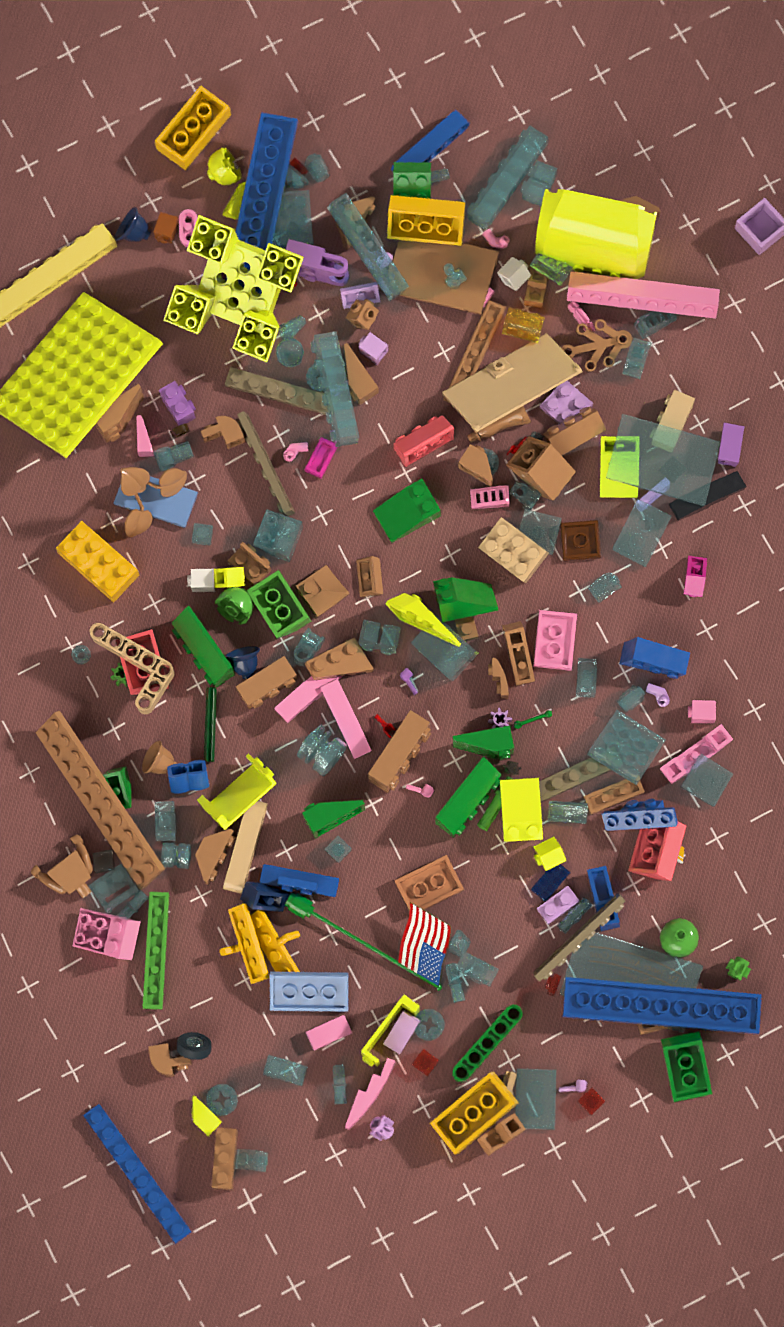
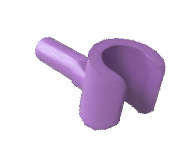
M405 668L401 672L400 678L407 683L412 693L416 695L418 692L410 680L413 673L408 668Z

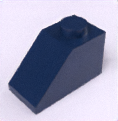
M245 882L240 900L247 903L251 909L283 912L289 894L262 883Z

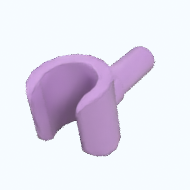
M576 1080V1086L559 1087V1092H584L587 1088V1082Z

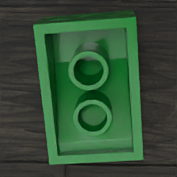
M423 479L405 487L373 510L391 543L441 517V509Z
M453 577L433 581L442 622L498 611V605L491 584Z
M510 726L453 736L452 744L457 749L493 759L499 758L500 761L508 760L511 758L510 756L514 755V744Z
M363 800L325 802L316 805L312 803L304 808L305 811L302 814L304 821L316 839L365 811V803Z
M700 1032L661 1039L673 1101L677 1102L711 1095L712 1089Z

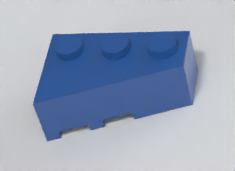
M636 637L624 642L619 664L647 670L652 673L666 674L669 678L678 679V677L686 675L690 652Z

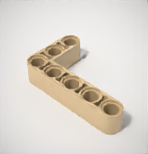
M93 624L90 628V635L95 643L151 674L135 701L140 713H151L174 677V669L171 663L104 624ZM97 630L104 631L101 637L94 636ZM114 639H119L120 644L118 646H111V642ZM134 648L137 650L134 656L127 655L129 649ZM152 658L153 663L151 665H144L145 659ZM167 667L170 669V672L167 675H161L160 671L162 668ZM153 684L160 685L159 690L155 692L151 691L150 687ZM143 700L150 701L149 706L146 708L140 707V703Z

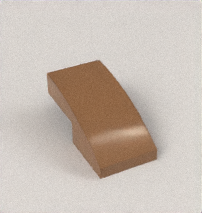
M531 267V276L528 279L524 305L542 308L549 270Z

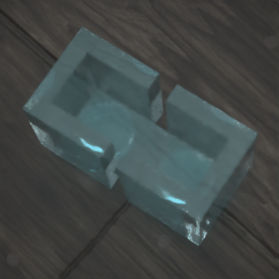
M536 161L534 166L531 165L527 174L530 178L527 182L524 181L520 192H522L523 200L541 207L545 189L551 190L557 176V168Z
M363 620L359 638V645L362 646V649L367 651L380 649L381 653L385 655L396 654L401 636V628L384 624L380 643H377L381 623Z

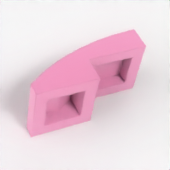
M343 1015L307 1031L306 1035L313 1050H316L350 1035L352 1031Z

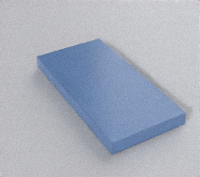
M150 476L149 482L160 485L159 479ZM120 484L114 505L129 510H140L135 495H125L121 490ZM146 485L144 492L138 493L144 510L150 511L153 518L186 528L198 495L197 491L183 487L174 496L163 497L160 494V489Z
M270 972V1011L348 1012V973Z

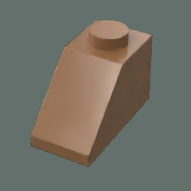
M470 444L458 462V468L491 487L493 478L487 454L482 447L478 445L474 447Z

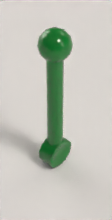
M547 710L544 714L521 722L515 721L514 726L516 729H519L524 724L544 717L550 718L552 712Z

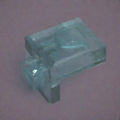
M610 572L599 577L588 589L598 603H600L614 591L621 589L622 586L619 584L620 580L618 577Z
M237 1149L235 1169L265 1172L268 1164V1153L259 1150Z

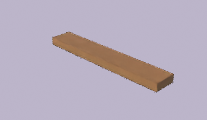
M488 300L449 388L477 373L506 310L505 306Z

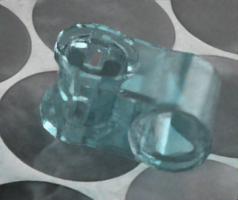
M308 628L294 650L295 663L299 666H305V663L311 660L321 648L325 637L318 636L312 632V629ZM300 652H305L308 655L304 659L297 657Z

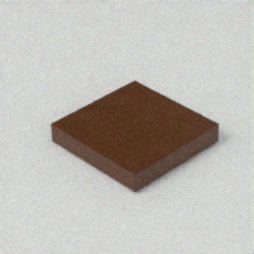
M598 520L560 523L563 561L601 558Z

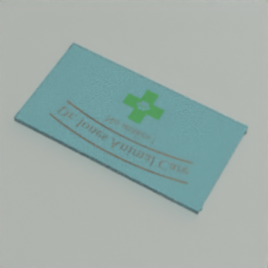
M595 933L589 940L585 939L580 943L581 947L578 951L572 953L565 978L572 977L697 988L703 965ZM565 978L560 990L561 996H564ZM668 1027V1029L681 1033L685 1031V1028Z

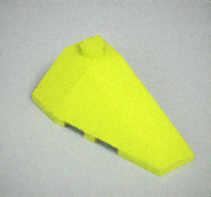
M403 593L385 603L399 620L460 647L461 643L421 602L422 599L415 594L410 596Z

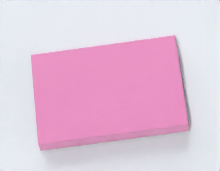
M539 610L533 667L572 670L577 614Z

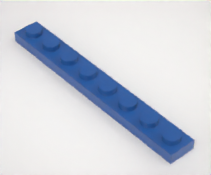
M98 1104L84 1114V1118L175 1244L192 1232L101 1105Z

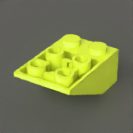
M601 436L600 498H638L639 437Z

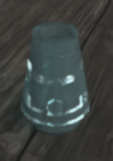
M298 315L281 324L278 332L285 341L292 340L306 324V321L301 315Z

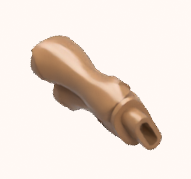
M524 406L480 431H474L467 436L471 443L476 440L481 442V439H488L506 428L529 424L531 420Z

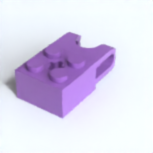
M291 239L288 240L286 250L304 257L298 276L304 277V279L311 282L316 280L336 286H344L348 282V262L345 258L325 253V248ZM344 276L341 280L336 279V277Z

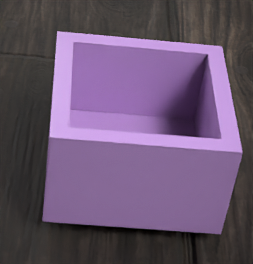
M764 198L736 221L735 229L760 255L784 236V218Z

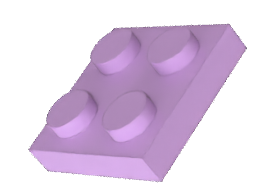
M566 381L560 384L540 405V408L554 421L561 424L565 418L575 416L585 407L593 406V402Z

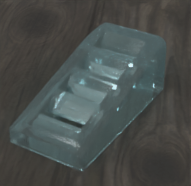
M540 253L535 256L529 265L560 286L573 268L566 263Z
M651 311L637 318L634 326L641 337L645 339L673 323L678 318L674 313H665L668 317L666 320L661 312Z
M456 931L449 945V952L460 958L464 957L471 943L462 931Z

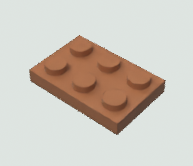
M447 855L394 881L409 912L410 902L426 910L464 891Z

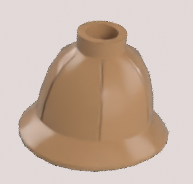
M156 741L150 746L144 757L142 770L145 774L149 772L166 774L168 773L167 767L177 764V762L174 761L171 752L163 747L162 742Z

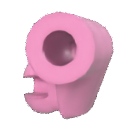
M490 229L483 233V236L493 248L504 249L510 243V239L507 236L495 237Z
M308 443L290 444L284 451V459L291 462L299 452H307Z

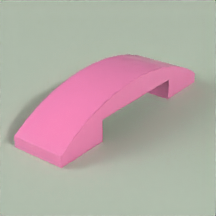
M721 724L678 757L673 758L662 766L660 770L668 781L673 784L707 761L733 739Z

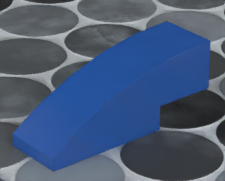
M606 866L587 870L596 913L614 897ZM612 913L609 916L610 920L604 926L600 925V930L605 931L620 927L618 913Z

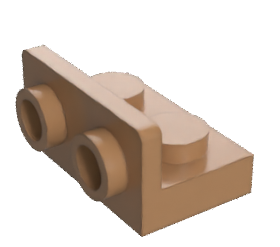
M242 542L240 548L230 557L228 563L232 567H243L244 577L251 584L256 585L271 572V567L269 566L271 563L264 556L260 558L255 553L256 549L248 543L246 545Z

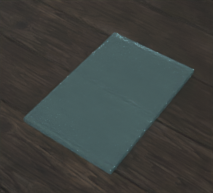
M622 414L606 478L705 506L721 442Z

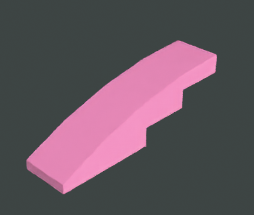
M344 675L321 680H314L311 676L274 708L275 711L289 723L301 711L303 712L312 702L317 701L323 695L320 686L335 679L339 680Z
M338 679L320 686L353 758L356 759L371 752L372 750Z
M387 1058L381 1077L373 1074L367 1092L358 1091L345 1129L350 1130L375 1102L390 1076L395 1064L394 1060Z

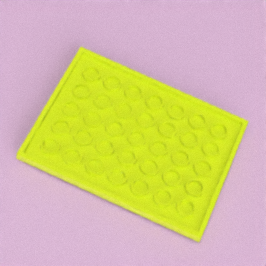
M83 292L0 389V414L67 458L163 343L155 336Z

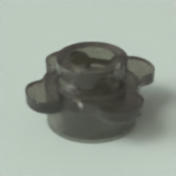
M507 761V764L503 763L502 765L504 773L518 775L519 770H521L518 762Z

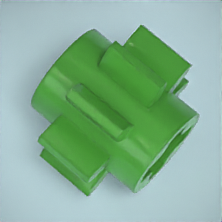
M118 663L116 669L111 668L114 673L111 676V680L117 679V686L121 683L127 687L126 677H120V672L124 671L123 666Z
M736 956L735 960L730 959L726 967L729 969L728 975L741 981L742 977L747 978L751 971L748 968L750 963Z

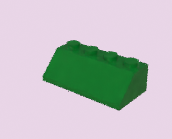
M190 606L186 607L172 622L174 629L171 631L177 640L179 638L182 639L184 642L182 647L188 655L191 653L194 656L193 662L198 670L203 669L206 673L204 678L209 685L213 684L217 688L235 676L233 667Z
M483 757L435 817V824L453 838L456 835L460 836L466 829L465 823L468 820L472 821L477 815L478 811L476 809L480 804L484 806L489 800L490 796L488 794L491 790H496L500 786L501 773Z

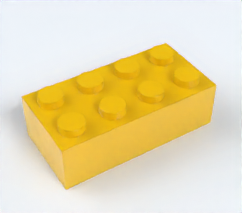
M200 86L155 140L156 149L186 170L231 116L230 106Z
M391 195L388 210L387 239L461 246L465 202Z
M83 521L56 547L60 556L113 603L139 577L138 570Z
M490 1072L430 1124L452 1152L459 1154L519 1102L495 1072Z

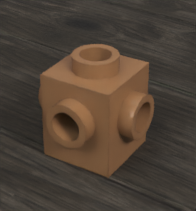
M356 299L351 305L346 319L357 328L369 330L379 310L368 299Z

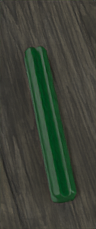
M214 687L206 688L204 761L206 763L214 762L217 690Z

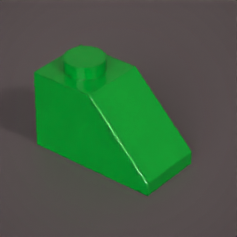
M126 766L108 770L103 774L104 778L124 808H131V783Z

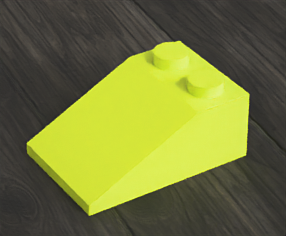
M539 778L500 780L504 842L543 839Z

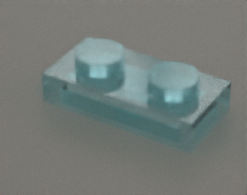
M549 801L548 821L587 823L588 803Z

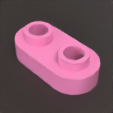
M189 209L182 211L179 215V237L182 245L185 247L189 245L190 241L186 240V238L192 236L198 218L197 214ZM187 219H192V222L186 223L185 221Z

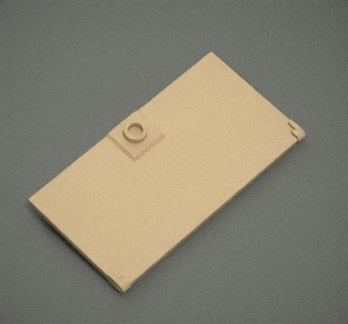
M546 333L506 357H502L487 365L483 370L445 390L442 394L471 425L472 429L478 432L582 373V369Z

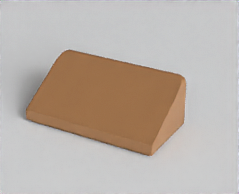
M370 556L356 560L360 597L383 595L380 559Z

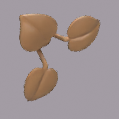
M137 467L120 469L122 492L127 496L135 495L140 506V510L133 509L126 518L125 533L128 537H134L145 532L152 523V514L150 511L144 510L138 493L144 492L146 485L160 489V494L163 497L174 496L183 488L186 482V471L178 468L168 469L160 476V485L149 482L150 475L145 469Z

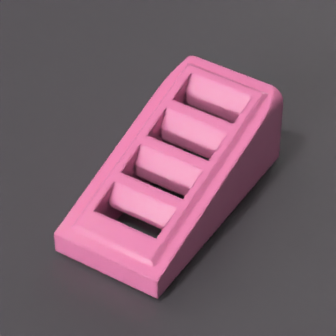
M137 415L138 456L152 457L154 453L141 415Z
M508 485L470 490L471 509L509 507ZM491 493H495L496 501H492ZM499 493H503V500H499ZM476 494H480V503H477ZM484 494H488V502H484Z

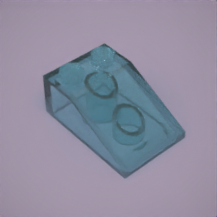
M436 614L435 617L461 643L460 647L423 630L411 644L448 679L454 681L479 652L446 622H442L441 618Z

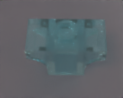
M637 338L633 339L622 374L641 379L652 343Z
M155 802L156 841H176L175 802Z
M465 951L455 968L465 977L488 987H491L499 971L498 968Z

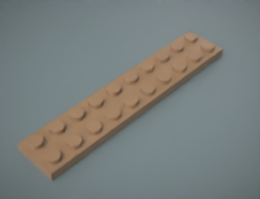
M60 711L55 712L36 732L37 736L140 890L146 888L165 869L62 713Z

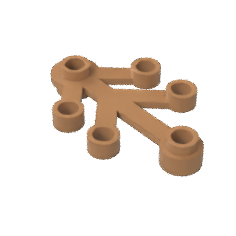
M599 319L594 324L595 329L605 332L612 338L603 339L590 331L587 325L581 323L576 327L577 334L584 335L593 342L575 347L564 345L561 349L563 351L570 349L571 355L568 356L571 359L575 354L596 350L591 359L585 363L586 371L592 372L596 369V363L606 347L610 346L614 347L609 356L603 359V365L607 368L612 367L620 350L626 349L631 345V334L626 330L617 332L607 326L604 320ZM602 322L603 328H598L597 323ZM580 326L585 327L584 333L579 332L578 328ZM620 336H624L626 338V342H620ZM608 358L611 359L612 364L607 365L605 363V360ZM593 363L594 368L588 369L587 364Z

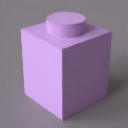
M371 332L367 337L364 335L358 343L359 352L376 365L388 352V345Z

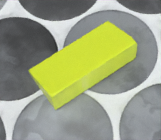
M246 182L238 185L222 213L223 216L238 219Z

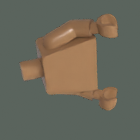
M75 835L70 839L77 846L76 850L46 873H42L39 867L35 865L31 870V874L59 894H71L76 890L84 898L92 892L85 882L91 878L90 874L93 871V867L81 836Z

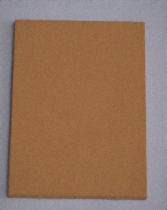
M399 240L384 292L482 314L499 251L464 243L460 246Z

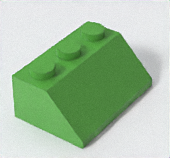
M279 570L247 590L276 638L296 632L311 622L308 614Z

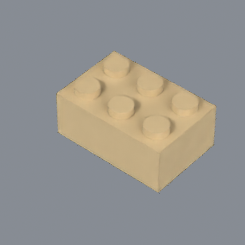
M502 517L478 547L524 583L528 582L549 554V552Z

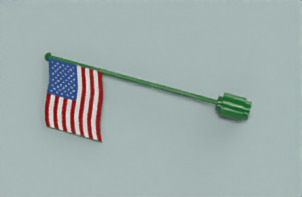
M292 892L286 901L285 906L288 910L302 919H305L306 916L310 918L313 915L437 988L436 991L442 989V985H439L441 968L450 942L451 926L410 902L409 919L401 940L399 960L397 961L315 913V908L312 906L314 902L302 895Z

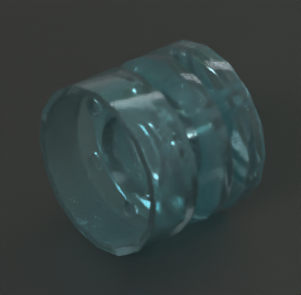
M319 725L305 738L297 753V757L301 760L306 756L304 760L306 764L315 759L316 761L312 768L323 777L339 761L347 748V744L338 737L329 742L332 734L331 731L325 732L326 728L323 725Z

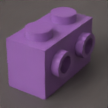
M173 381L159 389L160 397L178 426L195 419L194 410L196 408L191 400H186L184 396L186 392L182 385L178 386Z

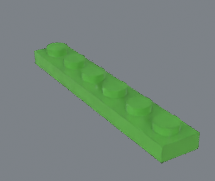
M149 892L143 1009L163 1010L169 892Z

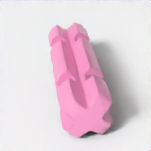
M574 301L570 302L568 309L571 313L573 312V316L578 323L587 325L588 329L593 332L595 327L592 322H589L590 319L582 308H579V304Z

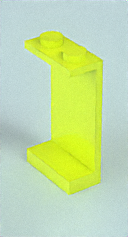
M247 754L246 757L252 765L211 802L203 795L197 799L202 808L224 830L277 784L272 778L274 773L268 767L263 768L264 764L258 757L254 759L251 755Z
M406 995L401 997L361 1050L363 1061L369 1066L375 1065L378 1067L380 1065L379 1059L369 1052L401 1009L404 1008L415 1017L420 1012V1006Z

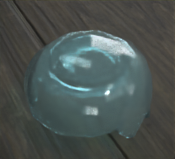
M285 338L278 343L275 355L278 362L285 367H295L302 362L304 349L296 339Z

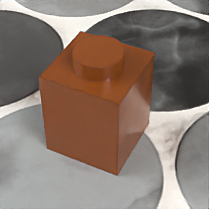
M160 212L153 232L158 242L173 244L179 226L178 217Z

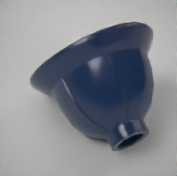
M137 207L130 209L124 217L114 236L115 241L125 239L136 242L149 238L151 230L148 229L145 219L138 213Z
M257 646L238 648L227 653L225 657L230 661L234 671L246 680L253 676V672L257 668V654L260 648Z

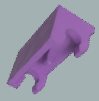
M723 423L717 459L719 464L736 467L739 463L744 426Z

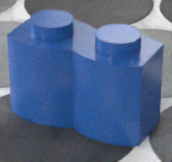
M196 760L187 764L177 763L167 767L171 793L179 794L189 790H203L210 787L206 762L203 760Z

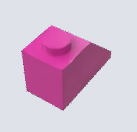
M688 556L684 595L703 597L707 558Z

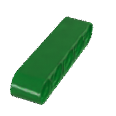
M509 1005L455 1065L452 1075L456 1082H466L522 1019V1009L519 1006ZM516 1010L519 1013V1017L511 1019L508 1016V1012ZM498 1024H502L506 1027V1031L503 1034H498L495 1031V1027ZM490 1039L493 1042V1046L485 1049L482 1046V1041ZM477 1054L480 1057V1061L475 1064L471 1063L469 1056ZM463 1068L467 1071V1075L464 1078H458L456 1071Z

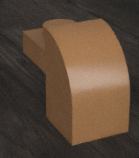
M228 416L215 417L217 425L210 424L205 426L204 430H201L204 443L221 436L227 449L245 443L239 424Z
M168 1043L148 1047L152 1065L164 1076L173 1077L174 1068L177 1071L187 1070L188 1066L192 1065V1059L185 1057L171 1059Z
M514 1113L479 1137L477 1141L489 1156L507 1145L526 1129Z

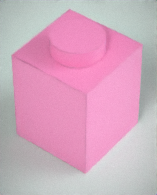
M692 700L691 706H688V717L691 718V723L714 724L716 720V701Z

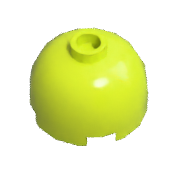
M222 147L215 151L208 160L209 170L207 174L209 178L221 185H231L242 179L240 168L236 170L233 162L235 158L227 148L223 149Z

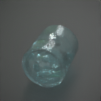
M163 842L161 853L162 865L165 868H173L176 865L180 869H189L191 844L180 843L176 846L175 843Z

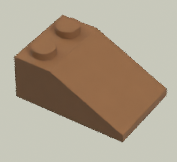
M139 384L120 395L95 424L106 443L116 441L121 436L120 434L124 432L144 399Z

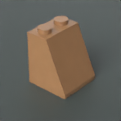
M528 436L506 464L510 470L538 494L552 501L560 494V491L576 472L550 443Z

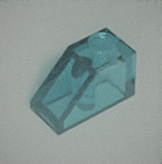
M578 658L576 696L595 698L597 659Z
M268 1055L263 1075L303 1086L307 1067Z

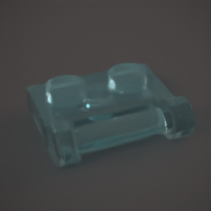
M122 864L89 885L107 914L111 913L113 908L131 896H136L140 893ZM128 884L130 887L128 890L110 902H106L105 899Z

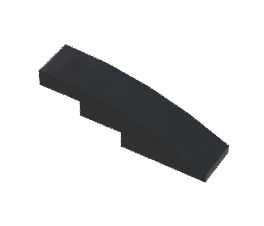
M736 471L671 502L669 506L679 521L708 509L711 505L744 490L747 486L739 472Z

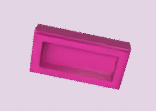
M321 437L304 471L322 479L338 448V444Z

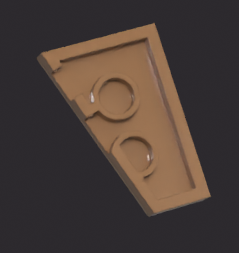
M355 637L305 663L314 680L335 678L347 674L355 675L361 672L369 673L374 670Z

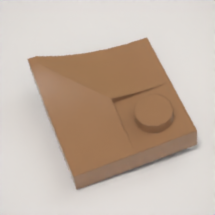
M327 565L295 586L317 618L350 594Z

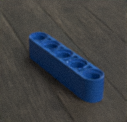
M457 110L453 111L396 162H430L468 128L470 123Z

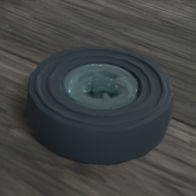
M196 1032L180 1035L176 1044L178 1053L192 1060L205 1059L210 1055L212 1049L211 1040L204 1034Z

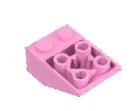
M80 908L72 946L118 959L132 960L140 922Z

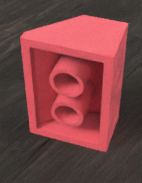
M443 415L440 417L435 416L423 427H415L411 434L398 437L394 443V450L404 466L407 467L454 439V427Z
M153 630L126 637L160 657ZM119 639L115 640L117 646L120 644ZM134 648L129 649L127 655L134 656L137 650ZM120 657L130 694L138 695L151 674ZM152 658L144 660V665L146 666L153 663ZM164 668L160 671L161 675H166ZM153 684L150 690L153 692L158 691L160 685Z
M678 822L676 827L640 829L628 871L657 880L672 881L686 825Z

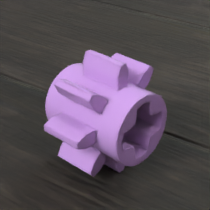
M498 708L497 713H490L493 719H489L488 723H493L492 729L509 726L507 722H511L512 718H507L508 710L501 712V709ZM497 718H504L503 723L497 724Z
M385 1115L375 1117L370 1123V1128L372 1129L370 1134L379 1141L389 1139L394 1132L392 1127L394 1122Z

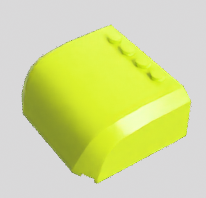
M545 189L537 227L535 254L542 262L555 264L558 268L569 267L577 272L588 271L595 275L639 279L645 276L657 212L648 213L644 211L645 207L637 204L565 189H558L557 193H551L548 189Z

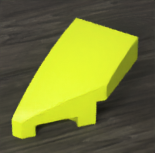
M195 1095L192 1096L193 1122L209 1136L222 1121Z

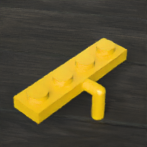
M247 903L228 909L238 944L221 948L219 951L220 955L225 956L241 951L251 984L270 978Z
M257 910L250 915L259 945L275 972H299L284 946L288 941L299 938V931L286 933L279 938L264 910Z

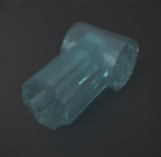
M188 441L170 448H159L153 453L160 471L171 469L177 463L194 457Z

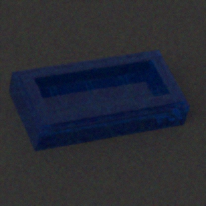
M559 864L547 870L531 888V891L546 902L571 872Z

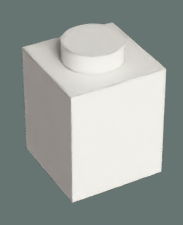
M513 257L497 272L503 283L515 291L531 276L527 269L528 265L523 260H517Z
M191 569V575L187 576V584L191 586L192 592H215L214 569Z

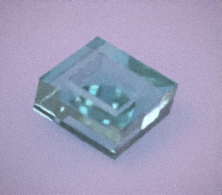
M194 523L192 543L211 545L213 525Z
M337 836L325 848V851L337 863H340L352 851V848Z

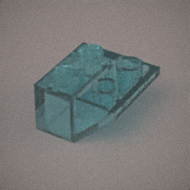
M266 509L253 545L274 557L290 562L303 529L302 521Z

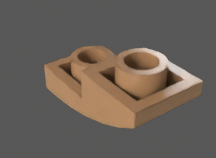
M492 658V664H488V675H492V681H500L497 682V694H501V699H508L509 692L504 671L498 660Z

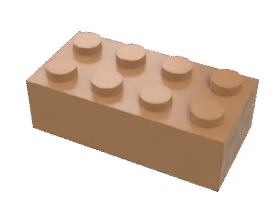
M410 710L369 771V782L386 793H389L390 790L394 791L400 782L399 776L401 773L404 775L409 769L411 758L415 759L419 754L421 743H426L431 735L430 722Z

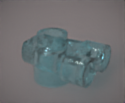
M448 263L444 266V273L447 276L444 281L450 289L452 287L458 289L467 280L466 276L459 267L454 270L452 264Z
M518 481L509 490V493L523 504L522 507L528 512L531 511L542 495L536 489L533 491L526 484ZM517 489H521L523 491L522 496H519L516 493Z

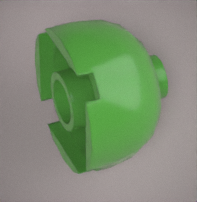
M230 587L225 589L215 601V604H218V612L230 622H233L234 619L240 621L238 623L240 625L246 624L254 611V602L247 590L243 588Z
M677 918L670 920L661 930V947L672 957H687L694 952L698 945V931L693 923L686 919Z

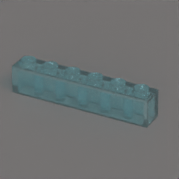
M532 126L521 132L518 143L516 145L513 144L509 149V156L501 160L497 173H493L489 177L487 187L480 190L477 195V201L475 203L472 202L467 209L468 220L485 231L488 230L548 144V136Z
M347 193L332 201L327 209L389 301L405 292L409 285Z
M337 331L314 335L313 342H311V351L316 354L314 364L316 371L319 370L320 373L318 383L324 392L322 402L324 406H327L328 410L326 412V420L328 424H331L330 439L334 441L335 447L357 444L360 437Z

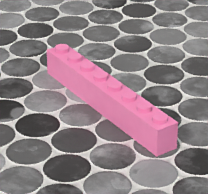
M570 272L567 301L716 319L720 289Z

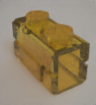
M509 308L502 334L539 343L545 317L538 313L532 314L522 311L519 308Z

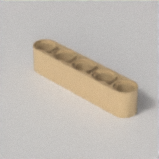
M257 801L244 813L223 889L242 894L268 803Z

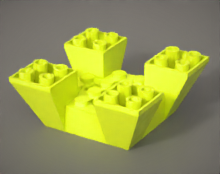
M198 215L187 251L206 258L208 261L200 285H175L163 321L199 334L211 315H216L240 325L233 349L268 362L280 328L273 314L280 290L292 292L304 257L271 243H268L265 251L240 241L233 228ZM245 262H247L250 265V270H247L245 268ZM221 273L227 275V281L222 278ZM239 279L244 282V287L239 285ZM256 286L262 290V294L256 292ZM233 297L238 299V305L233 302Z

